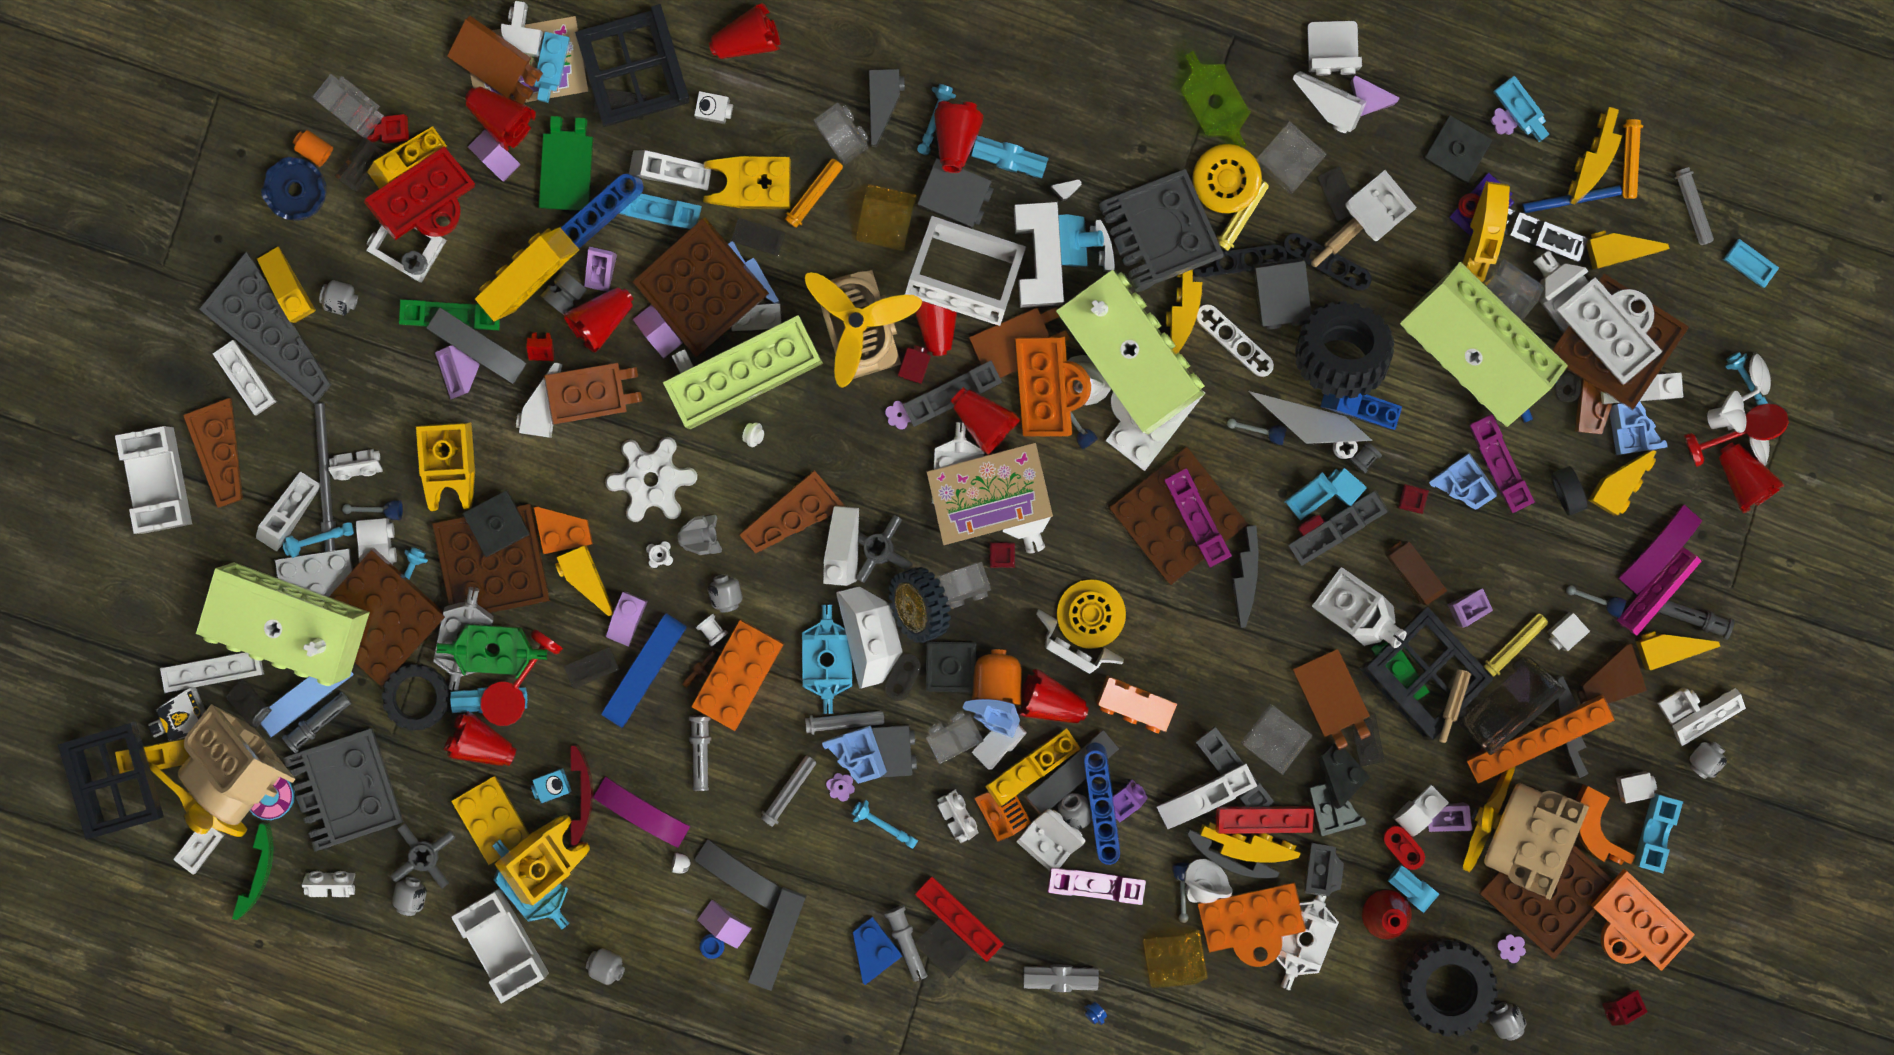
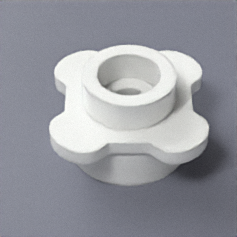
M662 542L660 545L649 544L646 551L649 553L650 558L649 565L652 568H657L658 565L662 564L667 566L672 564L673 558L669 552L671 546L668 542ZM659 552L662 553L661 557L657 556Z

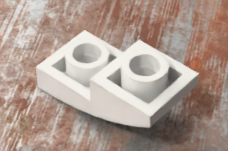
M1096 220L1095 226H1090V232L1100 230L1104 235L1103 246H1094L1104 247V251H1099V266H1103V272H1110L1114 270L1112 244L1102 221Z
M1019 724L1013 738L991 731L972 753L987 769H993L1007 751H1012L1027 732Z

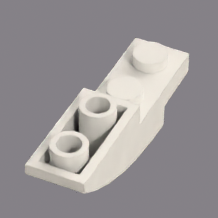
M1245 763L1157 806V809L1167 829H1170L1235 799L1237 796L1257 787V784Z

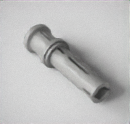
M707 715L689 716V721H691L689 741L690 744H693V791L709 790L708 744L711 741V737L709 736L708 721L711 718Z
M899 906L886 911L884 916L889 919L893 930L891 933L892 937L898 939L912 976V981L916 982L919 981L916 970H918L921 980L928 975L925 972L912 938L913 927L908 924L904 914L905 906Z

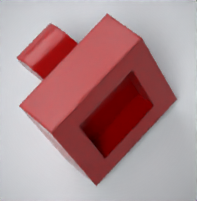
M537 332L532 334V338H527L529 360L554 361V348L550 333H546L545 339H537Z

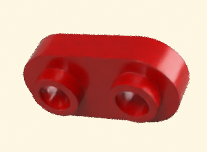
M1394 825L1385 830L1383 834L1384 844L1404 867L1416 870L1424 864V851L1404 828ZM1395 833L1399 834V840L1392 842L1391 836ZM1410 852H1414L1416 855L1413 861L1407 859V855Z

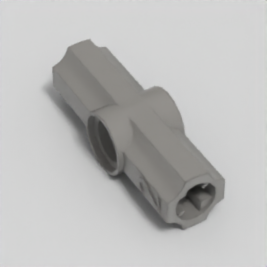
M1063 964L1050 965V967L1024 966V988L1050 989L1053 992L1098 990V968H1073L1071 965Z

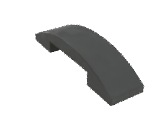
M989 361L905 403L903 406L915 427L952 409L954 405L950 401L963 387L966 390L970 389L981 394L1003 382L992 361Z
M1215 726L1195 741L1221 775L1244 764ZM1253 776L1257 787L1238 797L1246 807H1269L1274 803L1273 799Z
M1189 828L1186 831L1191 841L1206 857L1229 871L1255 878L1278 877L1280 873L1278 870L1261 862H1253L1251 868L1209 849L1212 843L1211 839L1201 836L1198 832Z
M707 839L694 860L739 892L774 912L783 887L771 879L768 880L728 854V851Z

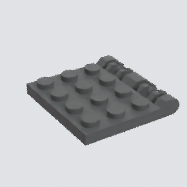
M1186 169L1107 199L1099 204L1102 214L1106 215L1104 218L1106 223L1117 222L1123 217L1127 221L1111 228L1110 231L1111 235L1116 237L1114 242L1120 256L1124 257L1122 260L1124 265L1130 266L1139 263L1142 259L1145 262L1144 265L1134 268L1128 273L1129 277L1133 280L1132 284L1136 292L1149 289L1156 283L1223 258L1222 249Z
M373 728L283 758L286 767L301 762L305 764V766L290 770L293 776L307 771L310 779L306 782L296 783L293 786L294 791L309 786L313 788L311 792L296 796L301 813L318 807L320 809V813L303 818L304 822L312 823L323 818L325 824L324 828L311 830L308 833L309 837L312 838L328 833V837L311 842L314 852L404 822Z

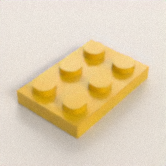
M496 776L451 801L488 865L501 858L494 847H492L499 839L508 850H512L530 835Z

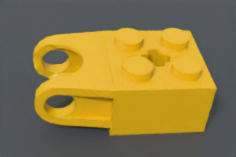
M740 156L704 162L705 169H712L725 174L727 185L720 193L704 196L703 202L741 209H790V157ZM764 177L772 181L767 189H763L762 185L759 184V181Z
M472 423L417 426L419 474L422 479L429 510H438L441 492L445 487H451L457 491L463 509H471L475 480ZM446 444L450 449L448 455L446 451H442V446Z
M568 815L560 816L531 833L495 863L521 903L536 904L566 879L574 867L589 852L590 846L584 842L568 849L564 847L562 837L571 823Z

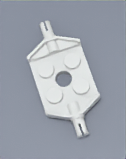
M956 422L954 440L935 448L934 470L984 457V452L980 448L966 440V426L964 423H962V430L960 432V423Z
M1316 895L1313 900L1300 902L1306 932H1310L1313 936V940L1309 945H1302L1299 938L1302 933L1283 936L1282 950L1276 958L1286 969V974L1280 985L1283 988L1286 987V989L1291 990L1294 978L1298 975L1319 973L1339 923L1325 907L1326 903L1324 902L1327 896Z

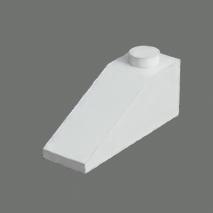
M1301 71L1294 75L1293 80L1327 122L1333 124L1335 130L1346 133L1356 128L1367 101Z
M646 150L633 151L629 175L701 190H708L711 169H705L704 164Z
M554 363L546 375L561 373L562 364ZM543 378L523 407L522 413H518L516 428H520L519 433L552 438L553 424L545 380Z
M1658 374L1640 401L1683 398L1682 374ZM1601 391L1602 404L1619 403Z
M300 472L258 526L256 539L273 550L278 551L286 540L285 538L291 534L320 489V484Z
M834 506L824 557L823 584L847 586L857 581L859 508Z

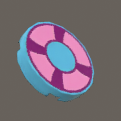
M279 777L273 785L277 790L276 796L271 797L265 794L258 804L254 803L250 812L262 820H274L284 816L294 803L295 791L292 782Z

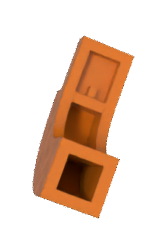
M1583 784L1576 801L1590 807L1577 835L1580 842L1593 856L1604 862L1610 853V860L1620 865L1624 861L1632 864L1635 855L1609 842L1601 830V815L1610 797Z

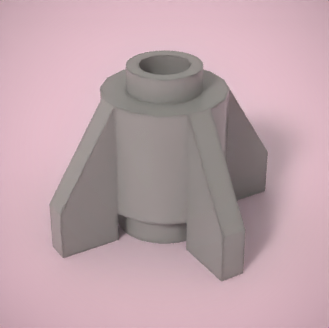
M697 516L682 526L681 531L678 533L680 546H683L686 551H691L698 555L721 553L722 548L719 542L716 541L717 536L714 528L716 527L717 516Z

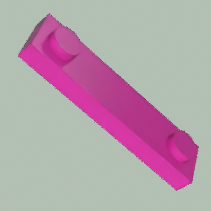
M1682 547L1663 570L1643 589L1617 621L1637 636L1702 561L1698 556Z

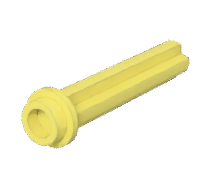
M1262 180L1260 191L1255 200L1245 209L1235 212L1221 236H1217L1218 243L1223 250L1229 251L1230 248H1234V241L1269 187L1265 181Z
M1540 613L1534 616L1491 660L1485 661L1486 664L1483 667L1492 677L1496 674L1499 676L1501 674L1499 671L1548 624L1547 619Z

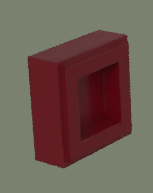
M1404 484L1398 508L1423 514L1429 490Z
M1314 515L1297 526L1296 529L1301 536H1304L1324 523L1320 515Z
M990 543V568H1015V543Z

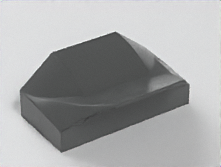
M1311 843L1305 872L1304 893L1329 897L1332 892L1341 889L1344 863L1336 855V847Z

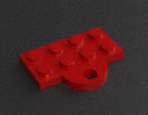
M444 146L365 198L364 203L394 240H397L414 227L427 236L440 237L449 234L456 228L461 212L457 199L473 189L475 183ZM444 216L449 219L450 223L447 226H440L437 224L436 219Z

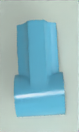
M1402 865L1396 868L1387 880L1408 897L1407 900L1423 913L1439 895L1426 882L1420 881Z

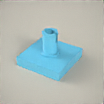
M1069 214L1058 215L1062 265L1087 267L1086 247L1103 246V232L1100 230L1085 232V217Z

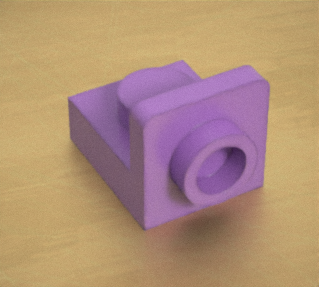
M1134 780L1129 781L1123 789L1113 795L1116 819L1119 822L1123 821L1141 808L1147 800L1144 789L1139 784H1136Z

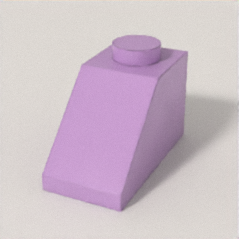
M622 592L606 637L629 647L648 601L628 592Z

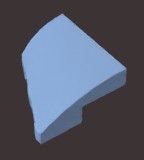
M1640 401L1633 411L1623 404L1612 405L1610 420L1616 455L1668 447L1667 442L1661 440L1654 429L1656 425L1646 416V410Z
M1470 453L1461 457L1429 481L1430 485L1434 488L1435 486L1449 493V496L1462 500L1466 505L1475 510L1497 496V491Z
M978 699L965 701L963 705L964 710L974 712V718L982 722L989 730L1011 738L1014 737L1020 722L1014 704L999 700Z
M871 726L822 742L825 749L828 748L839 759L837 762L850 771L851 776L858 784L879 778L887 772Z

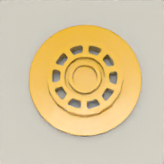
M1221 144L1214 146L1198 159L1194 167L1193 186L1199 200L1207 208L1215 212L1235 213L1241 211L1255 200L1260 191L1262 182L1260 166L1248 150L1238 145ZM1227 159L1228 163L1222 165L1221 160ZM1232 160L1237 161L1238 165H1232ZM1217 163L1218 168L1212 170V167ZM1241 167H1243L1245 170L1244 174H1242L1240 171ZM1209 173L1213 174L1212 180H1208ZM1246 177V184L1244 185L1242 181ZM1210 184H1214L1215 189L1213 191L1209 186ZM1240 187L1243 188V190L1241 191V193L1238 194V193H1237V190H1238ZM1218 191L1223 193L1222 198L1216 195ZM1233 193L1234 197L1227 198L1228 194Z
M1083 580L1075 583L1064 592L1057 608V620L1064 636L1073 644L1089 649L1106 646L1115 640L1121 633L1126 619V609L1120 594L1111 585L1099 580ZM1087 595H1094V599L1088 600ZM1099 596L1104 599L1103 603L1098 601ZM1083 597L1084 602L1078 604L1077 601ZM1107 604L1110 607V611H1106L1105 606ZM1074 606L1078 607L1077 613H1072ZM1107 615H1111L1109 622H1106ZM1073 617H1077L1079 621L1077 624L1074 623ZM1103 624L1106 625V627L1102 631H1100L1099 627ZM1082 625L1086 630L1083 632L1078 628ZM1096 629V633H1089V630Z

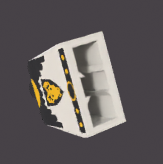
M196 687L185 690L157 709L160 719L149 724V729L154 737L164 733L167 734L170 741L186 737L206 711Z

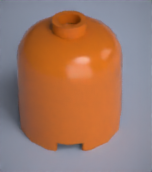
M993 649L991 654L980 657L975 664L972 700H999L1021 706L1022 669L1019 661L1013 656L1006 655V650Z

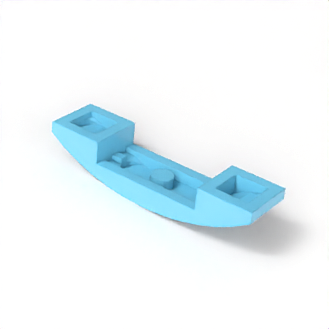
M640 194L619 214L690 230L698 223L702 206ZM610 196L607 199L609 209L615 205L614 196Z

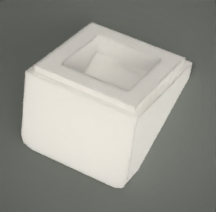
M1074 180L1052 185L1051 189L1062 201H1066L1081 186L1082 182Z

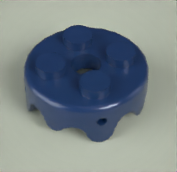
M294 157L283 158L268 169L264 186L261 189L262 197L272 212L284 219L293 221L304 220L316 214L322 207L327 193L326 182L320 170L312 163ZM293 183H299L302 186V192L299 196L293 197L289 193V188Z

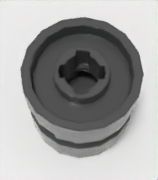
M562 269L554 279V286L549 285L540 296L564 315L573 308V301L579 300L588 289Z

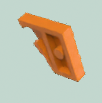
M534 507L543 554L593 544L588 520L541 507Z

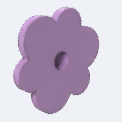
M1497 108L1494 111V117L1491 118V122L1495 125V130L1498 134L1506 133L1510 135L1518 125L1509 112L1501 108Z
M895 401L893 406L887 407L885 411L886 416L889 417L888 423L891 426L896 425L898 429H905L908 422H911L903 406L905 403L902 404L900 401ZM902 413V416L898 417L897 414Z
M836 773L834 778L829 779L826 784L827 788L831 790L830 796L832 798L838 797L840 801L848 800L849 794H852L855 790L852 785L853 778L848 774L842 776L841 773Z
M1509 934L1497 944L1498 949L1501 951V958L1508 959L1511 963L1518 962L1520 956L1526 953V950L1523 948L1525 941L1519 936L1514 938L1513 935Z

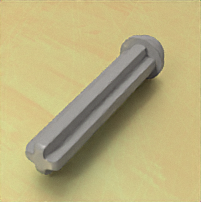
M1687 167L1676 171L1674 179H1678L1699 244L1705 245L1711 243L1714 238L1692 177L1694 172L1690 171V168Z
M882 711L818 718H813L810 715V718H805L807 733L812 732V735H814L815 731L884 724V713Z
M810 756L804 757L766 812L762 811L763 816L761 819L773 827L775 823H779L777 821L778 817L816 765V761Z

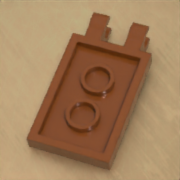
M471 16L465 19L447 56L505 97L509 98L513 95L515 101L522 104L525 103L526 99L529 100L531 98L533 90L519 82L521 77H523L526 84L533 87L535 82H538L543 75L542 71L529 64L531 57Z
M1035 308L1001 323L1000 326H994L969 337L981 365L992 361L1000 378L1018 371L1015 339L1018 337H1050L1045 323L1060 317L1056 312L1057 308H1053L1043 314H1040L1038 308ZM1066 330L1052 336H1065V342L1070 340Z
M618 363L544 375L552 424L627 412L625 404L642 402L641 392L624 394L621 382L624 379L638 377L637 367L619 370Z
M1338 649L1293 669L1324 737L1332 735L1340 750L1348 746L1341 732L1344 728L1354 724L1361 740L1370 736V732L1364 722V719L1370 717Z

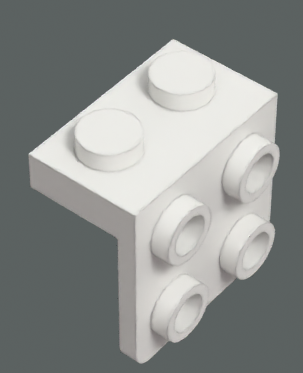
M1355 21L1311 22L1308 25L1309 72H1316L1318 76L1331 75V72L1341 71V75L1356 74V71L1362 67V57H1358V28Z
M1386 170L1345 203L1349 213L1356 218L1365 229V232L1374 241L1381 239L1417 208Z
M1047 809L1032 821L1016 842L1050 871V868H1060L1070 854L1085 843V839L1078 829L1070 827L1063 820L1061 814Z

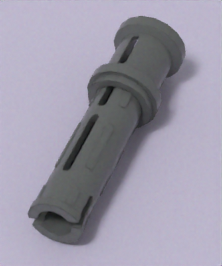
M1669 600L1657 612L1699 626L1705 633L1710 631L1721 635L1725 640L1729 639L1735 623L1734 619L1730 618L1727 620L1721 618L1712 611L1703 613Z
M341 691L340 694L307 721H300L297 728L288 735L284 734L282 739L294 753L299 752V748L309 739L313 740L316 732L351 705L352 702Z

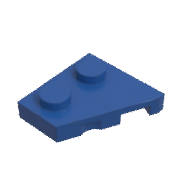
M873 916L853 931L864 985L903 956Z

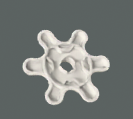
M670 437L662 438L657 449L650 453L642 451L639 444L634 440H627L622 444L621 451L628 460V467L622 473L609 474L605 479V484L611 491L624 490L630 495L631 502L626 510V516L630 521L638 522L642 520L645 511L651 506L661 508L664 515L669 519H675L680 516L681 506L675 499V491L680 486L693 485L697 481V472L688 467L680 469L673 464L672 456L677 447L674 439ZM649 472H653L658 476L657 484L652 487L647 486L644 482V476Z

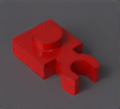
M405 114L381 117V124L378 125L375 122L365 123L367 129L374 128L372 135L365 136V139L369 142H376L381 137L385 144L409 140L408 116Z

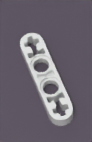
M1203 305L1199 308L1196 318L1199 325L1246 368L1258 377L1268 376L1272 372L1274 367L1272 359L1212 305ZM1203 310L1205 312L1211 310L1213 312L1211 317L1216 322L1219 317L1223 320V322L1216 326L1214 331L1210 329L1214 325L1211 321H1202L1203 314L1201 312ZM1229 326L1232 329L1233 333L1230 339L1224 340L1219 336L1220 327ZM1246 342L1250 345L1251 351L1249 355L1241 356L1238 354L1237 346L1239 343ZM1255 351H1257L1259 355L1256 358L1261 362L1266 360L1268 362L1266 364L1268 370L1258 372V364L1255 361L1249 364L1246 360L1250 359Z

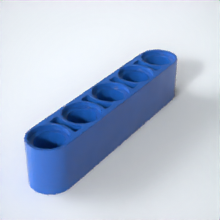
M622 174L562 226L561 229L571 239V231L576 228L579 235L573 243L578 248H581L640 196L644 188L642 180L637 176ZM631 179L634 187L632 191L627 192L625 184ZM610 196H614L615 205L609 209L607 199ZM592 212H595L597 215V220L593 225H591L589 222V215Z
M667 613L663 616L601 715L621 728L624 727L687 628L686 625Z
M1094 742L1085 749L1084 764L1098 857L1102 863L1111 865L1116 863L1120 857V841L1107 751L1102 744ZM1098 753L1102 756V758L1100 760L1094 761L1091 760L1089 756L1091 754ZM1095 777H1102L1105 779V782L1096 784L1092 780ZM1100 800H1105L1109 804L1105 807H1099L1096 803ZM1108 823L1112 827L1109 830H1103L1099 826ZM1109 846L1113 847L1115 851L1106 853L1103 849Z

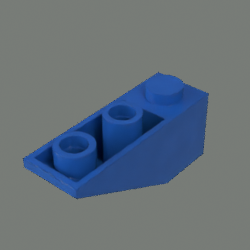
M1330 393L1329 396L1326 394L1323 396L1320 406L1322 408L1392 430L1396 429L1402 406L1367 394L1362 396L1361 393L1356 398H1349V396L1336 398V395Z

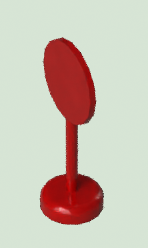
M1776 404L1758 405L1745 415L1747 422L1744 432L1738 433L1734 431L1701 444L1698 443L1693 433L1685 434L1684 438L1695 466L1698 467L1704 463L1701 450L1738 436L1748 434L1751 438L1763 441L1780 436L1787 429L1789 423L1787 412Z
M534 629L531 633V638L540 644L538 649H547L553 654H559L563 649L538 630ZM538 659L530 660L513 684L497 682L490 685L484 691L481 698V710L489 722L498 726H508L522 717L525 710V698L518 687Z

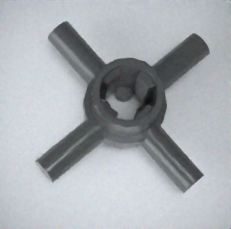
M893 515L883 534H875L868 537L858 531V543L864 546V553L868 559L856 579L865 583L875 564H884L888 561L904 570L911 569L913 563L894 552V545L890 540L901 523V518ZM884 543L886 547L883 548L882 555L877 556L876 550L873 549L874 545L881 546Z
M406 824L399 827L397 830L411 848L408 853V862L390 874L392 879L397 882L414 869L419 871L428 870L441 889L449 884L436 864L439 858L438 851L456 838L455 834L450 830L433 843L427 841L419 842ZM427 850L430 855L426 858L428 862L425 864L421 862L416 854L418 851L425 852Z

